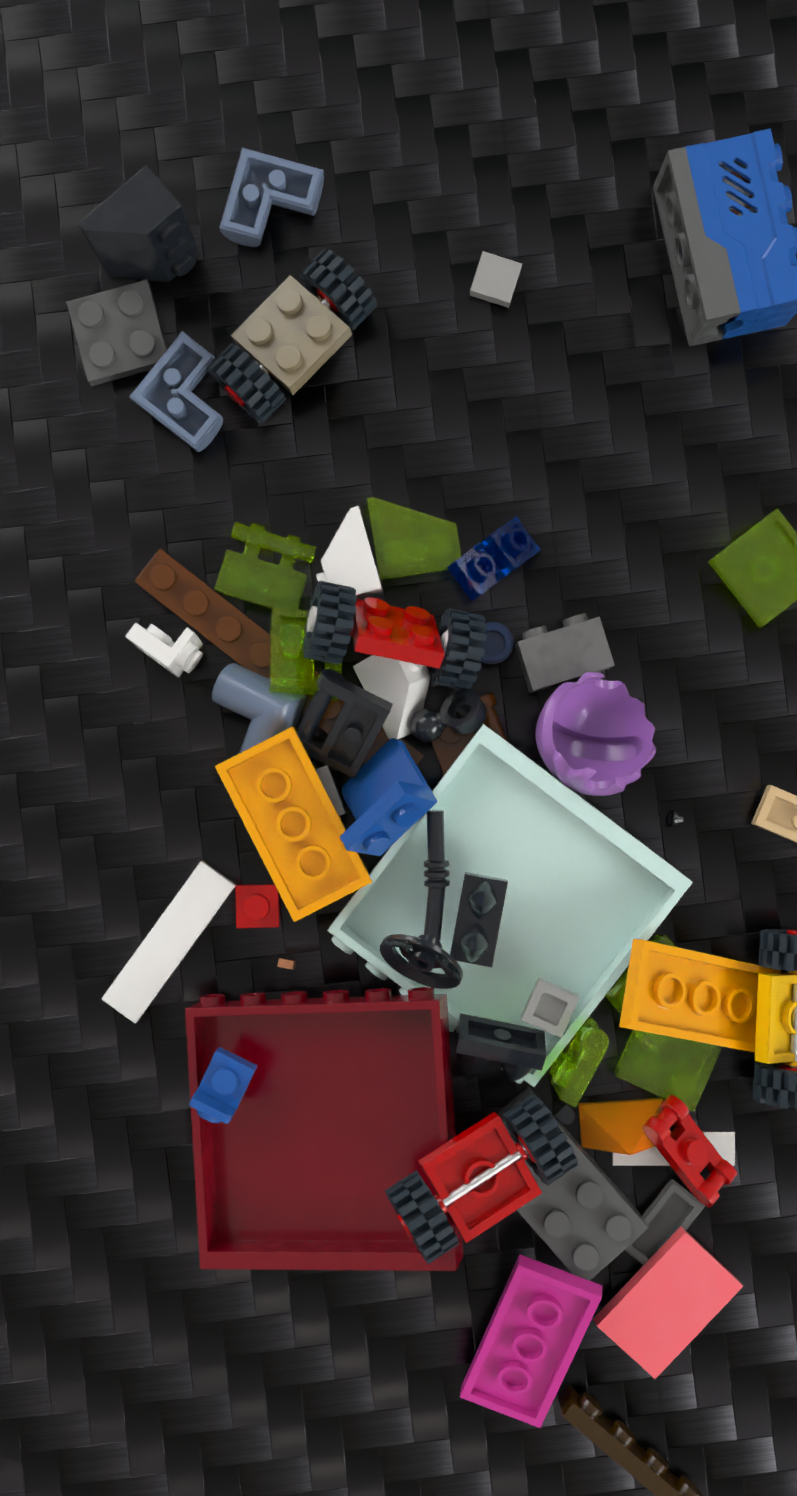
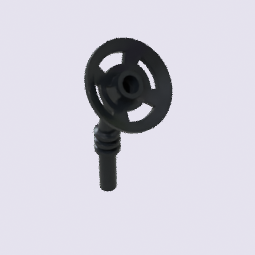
M444 810L427 811L428 860L424 861V867L428 868V870L424 871V876L428 878L424 881V886L428 887L424 935H419L418 937L403 934L389 935L381 942L380 953L394 970L408 979L428 987L452 989L461 983L463 971L458 962L442 949V944L440 943L445 889L447 886H450V880L445 879V877L450 876L449 870L445 869V867L449 866V861L445 860ZM395 947H399V950H400L401 954H402L406 959H404V958L397 952V950H396ZM433 968H441L445 972V974L434 973L430 971H432Z

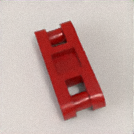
M669 1095L661 1104L662 1111L658 1116H651L642 1126L643 1131L694 1197L705 1206L712 1207L720 1197L718 1191L724 1184L730 1185L738 1175L737 1171L728 1161L721 1157L689 1115V1109L686 1104L678 1097ZM674 1125L676 1128L671 1132L669 1129ZM706 1166L710 1174L704 1180L700 1172Z

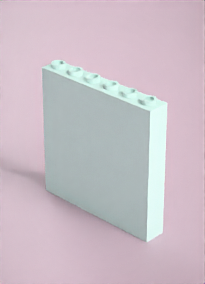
M482 724L432 790L438 802L430 810H444L445 860L449 861V866L445 867V869L449 870L450 876L445 877V879L450 880V886H447L445 889L440 939L442 949L450 955L465 872L508 880L492 967L457 961L463 971L461 983L452 989L434 988V994H447L450 1032L456 1029L460 1013L542 1030L521 1020V1014L538 977L578 994L580 999L562 1038L545 1031L546 1059L543 1069H532L526 1076L515 1081L521 1084L525 1080L535 1087L628 967L633 939L648 941L693 882L485 724ZM427 812L385 852L369 874L372 883L358 889L327 930L334 935L331 940L338 948L350 955L354 951L367 960L365 966L371 973L382 980H386L389 977L400 985L399 992L402 995H408V989L428 986L412 981L394 970L382 957L380 945L385 937L393 934L415 937L424 935L428 887L424 886V881L428 879L424 876V871L428 870V868L424 867V861L428 860ZM395 947L396 950H397V952H398L404 959H406V958L401 954V952H400V950H399V947ZM433 968L432 971H430L434 973L445 974V972L441 968Z

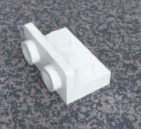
M135 622L125 636L138 649L178 678L183 671L189 674L203 656V653L199 651L203 643L195 632L188 627L175 643L171 637L153 624H150L146 630Z

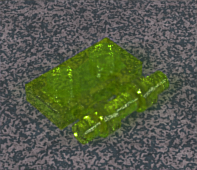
M235 522L231 538L246 542L243 554L226 550L214 590L296 616L308 576L305 573L293 570L296 558L311 563L316 547L302 543L301 538L288 534L286 538L266 532L264 526L252 523L250 527ZM260 548L281 553L282 557L279 565L257 559Z

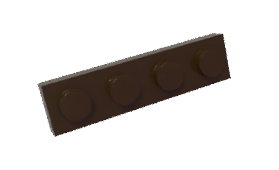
M568 1386L560 1395L558 1400L562 1416L655 1496H702L700 1490L687 1477L682 1475L678 1479L668 1470L669 1465L658 1452L650 1447L645 1451L635 1442V1435L624 1423L619 1420L612 1423L602 1414L603 1409L600 1404L587 1392H583L580 1395Z

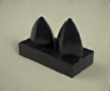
M465 872L450 955L456 961L492 967L508 880Z
M460 1013L456 1027L455 1051L460 1071L468 1081L481 1073L491 1060L498 1061L506 1077L511 1082H514L526 1076L532 1069L542 1070L546 1059L545 1031Z

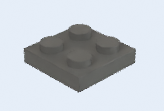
M147 280L66 302L87 380L91 386L149 371L167 351L153 295Z

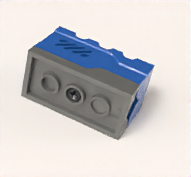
M771 128L714 142L668 150L653 185L689 347L786 326L797 313V259L795 255L797 254V227L788 224L786 213L792 209V195L788 185L784 186L778 180L777 171L782 169L783 157L779 144H774Z

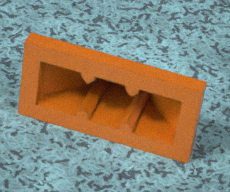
M651 1098L578 1103L581 1147L625 1155H633L654 1147L655 1145L645 1134L642 1126L651 1116L657 1117L662 1111L661 1104L663 1099Z

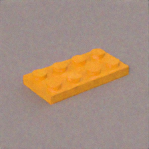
M293 726L215 766L294 922L372 883V879L358 852L347 851L341 841L340 836L346 831V828Z
M633 939L619 1027L755 1053L758 974L780 973L781 970L647 940Z

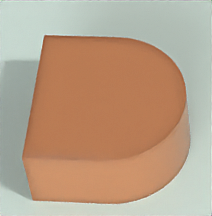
M279 958L277 967L294 970L296 961Z

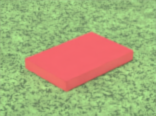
M680 1226L593 1320L602 1332L656 1379L739 1292L743 1285Z

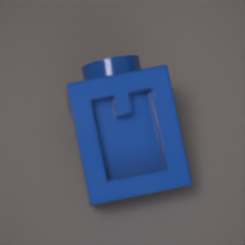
M218 1047L197 1091L189 1102V1106L197 1109V1114L209 1122L229 1124L241 1103L258 1065Z

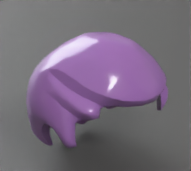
M586 672L577 682H565L560 685L546 701L537 720L535 731L539 754L550 773L566 787L581 794L592 796H607L623 792L626 784L634 782L641 777V769L656 753V747L652 742L656 728L645 716V704L629 696L625 684L621 681L602 680L601 678L605 676L600 672Z

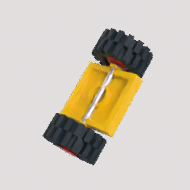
M763 929L760 930L759 966L777 970L784 969L788 972L758 974L755 1061L757 1062L754 1063L753 1099L759 1103H766L769 1106L778 1105L780 1106L779 1108L788 1109V1107H792L797 1110V930Z

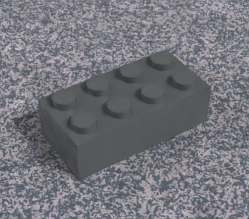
M529 1086L497 1113L505 1127L506 1122L503 1119V1114L530 1096L536 1095ZM550 1111L552 1118L556 1119L560 1130L568 1138L567 1142L574 1150L578 1166L546 1186L540 1177L538 1178L534 1173L533 1168L525 1161L542 1194L517 1211L573 1275L590 1281L648 1229V1226L640 1212Z

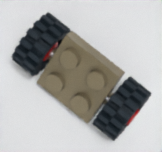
M326 248L300 273L299 277L303 281L304 287L290 275L231 335L237 345L231 343L207 367L214 380L219 383V386L258 423L263 424L286 400L283 392L270 379L271 377L268 374L294 395L352 336L351 330L354 331L378 305L376 298L371 295L372 291L370 288L363 284L365 281L360 276H357L354 273V269L350 265L347 266L339 255L336 256L333 251H328Z

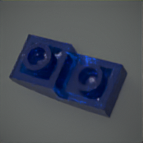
M516 516L451 563L447 568L470 600L473 601L541 549Z

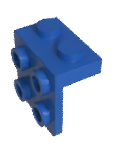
M395 738L388 740L359 769L355 778L351 777L343 785L342 796L356 821L340 836V839L347 851L381 856L438 802L403 741Z

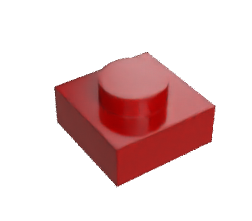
M275 884L235 886L236 929L273 928L280 926L279 892Z

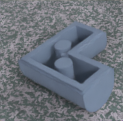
M242 148L219 227L221 233L235 243L249 247H258L261 244L272 205L314 216L322 194L324 171Z
M182 331L129 397L194 450L200 452L215 438L223 424V418L194 395L192 391L208 373L207 367L216 358Z
M235 663L227 665L221 671L212 692L214 703L251 720L240 753L292 726L297 727L307 696Z

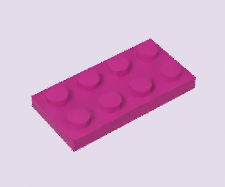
M519 1254L461 1385L460 1398L541 1428L602 1299V1285Z

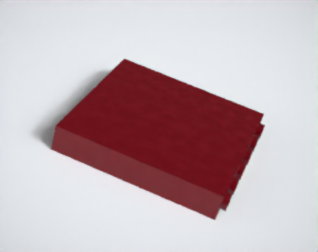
M433 987L408 989V995H392L391 989L387 988L366 990L365 996L349 997L348 990L323 992V998H307V992L293 991L282 993L281 999L266 1000V993H247L240 995L239 1001H225V994H209L200 996V1002L185 1008L190 1100L197 1091L218 1047L258 1065L241 1103L229 1124L209 1122L197 1114V1109L191 1107L200 1269L457 1270L463 1258V1242L448 1213L446 1212L445 1215L460 1244L432 1263L427 1264L416 1245L410 1240L384 1191L412 1172L417 1171L430 1189L433 1197L437 1195L418 1160L456 1137L447 994H434Z

